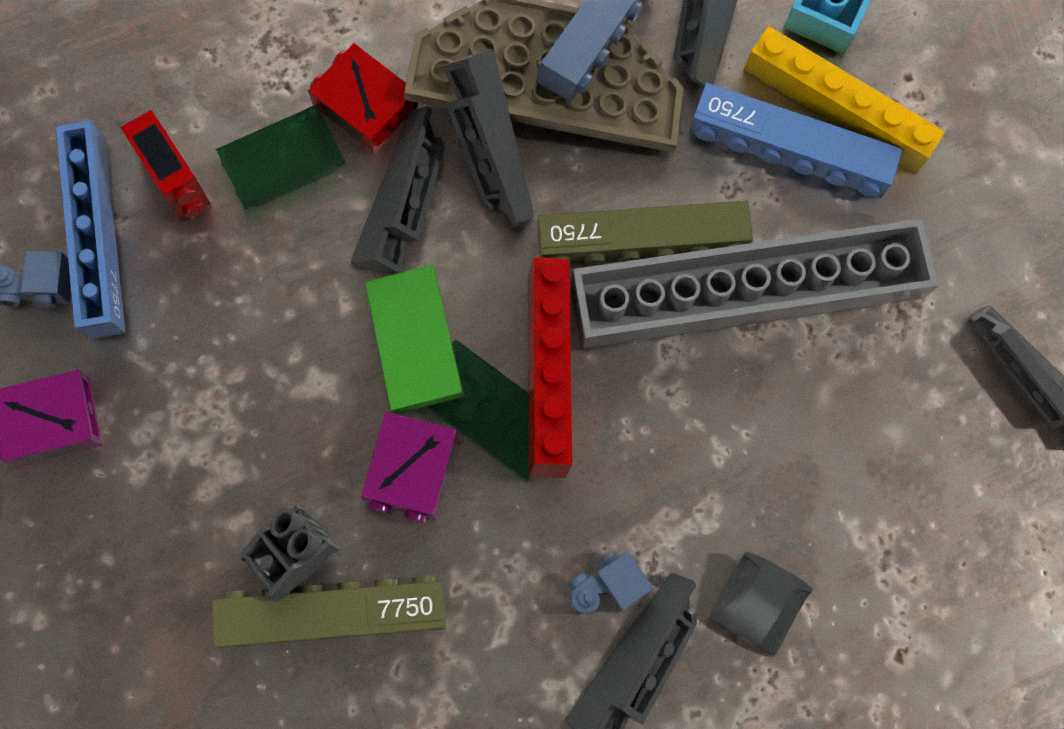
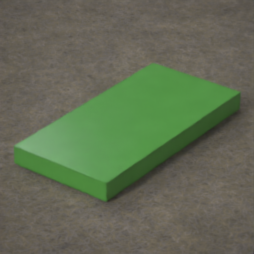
M431 264L366 281L365 284L391 412L399 414L464 397L434 265Z

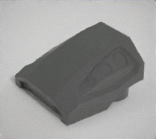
M295 505L291 510L283 509L279 511L273 518L272 523L262 527L238 557L246 562L269 590L267 593L268 597L277 602L309 578L333 553H337L340 550V544L318 520L305 509Z
M746 551L725 584L707 619L722 625L757 645L769 655L775 656L813 588L799 577L771 561Z

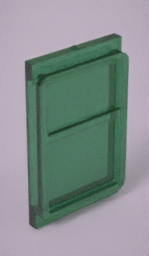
M313 105L216 149L222 161L221 165L225 168L236 190L235 194L239 197L245 210L252 206L259 207L334 173L338 167L346 164L333 138V133L329 130L317 105Z

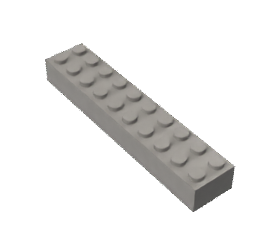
M923 219L573 269L571 278L582 349L923 299L939 286Z

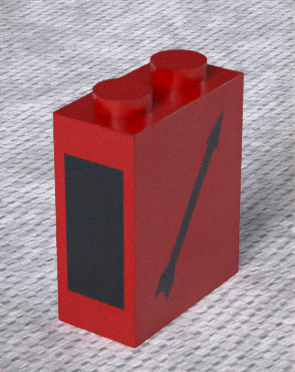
M355 43L347 50L340 51L334 58L332 66L324 74L317 75L311 82L310 89L308 90L312 105L372 153H375L407 119L409 112L418 107V103L404 100L406 82Z
M152 109L120 127L180 221L199 215L205 209V206L211 204L193 172Z

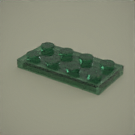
M455 340L452 345L464 397L429 405L426 408L452 428L457 429L460 434L527 483L531 478L529 477L528 392L458 340Z

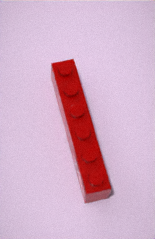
M534 257L528 275L529 477L566 478L572 467L569 259Z

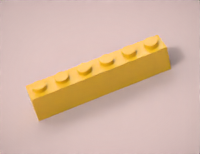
M770 26L766 28L751 50L744 67V71L833 125L902 148L898 164L914 174H917L930 158L946 132Z

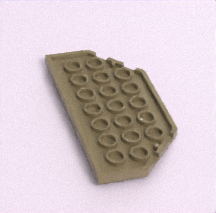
M482 0L470 8L465 6L444 18L443 23L430 30L425 28L416 33L404 100L447 108L446 104L458 98L442 66L491 48L495 54L511 121L674 153L678 142L683 86L675 77L671 79L661 67L662 61L646 42L643 44L632 32V25L627 21L624 24L627 29L618 45L616 46L611 43L608 50L611 52L601 69L595 67L591 74L594 77L584 94L578 92L570 103L537 83L536 78L541 62L579 8L542 0Z

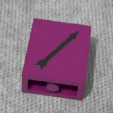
M79 369L0 388V460L17 468L103 446L90 378Z
M385 412L361 495L364 502L369 503L368 509L383 514H390L391 509L405 512V519L419 523H425L427 518L435 520L458 437L457 429Z

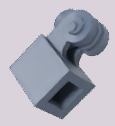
M26 251L24 269L21 275L16 274L8 266H0V305L16 307L20 305V300L32 301L35 306L53 308L56 306V303L69 304L71 288L68 257L63 252Z
M617 551L611 553L598 563L601 570L589 577L585 571L567 583L572 592L571 605L577 613L582 615L593 613L598 608L600 603L599 595L609 596L620 613L654 589L629 551L622 556H619Z

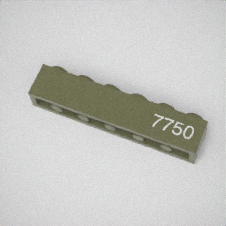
M748 200L538 215L537 228L540 258L569 259V266L570 264L584 263L585 266L590 267L603 265L608 261L625 262L750 244L753 241Z
M434 575L412 577L413 584L398 585V580L394 578L375 580V587L360 588V582L337 583V590L323 591L322 585H305L299 587L300 593L288 594L277 602L268 597V589H262V596L247 597V591L225 592L224 599L212 600L213 647L230 648L447 629L444 584L442 581L435 582Z

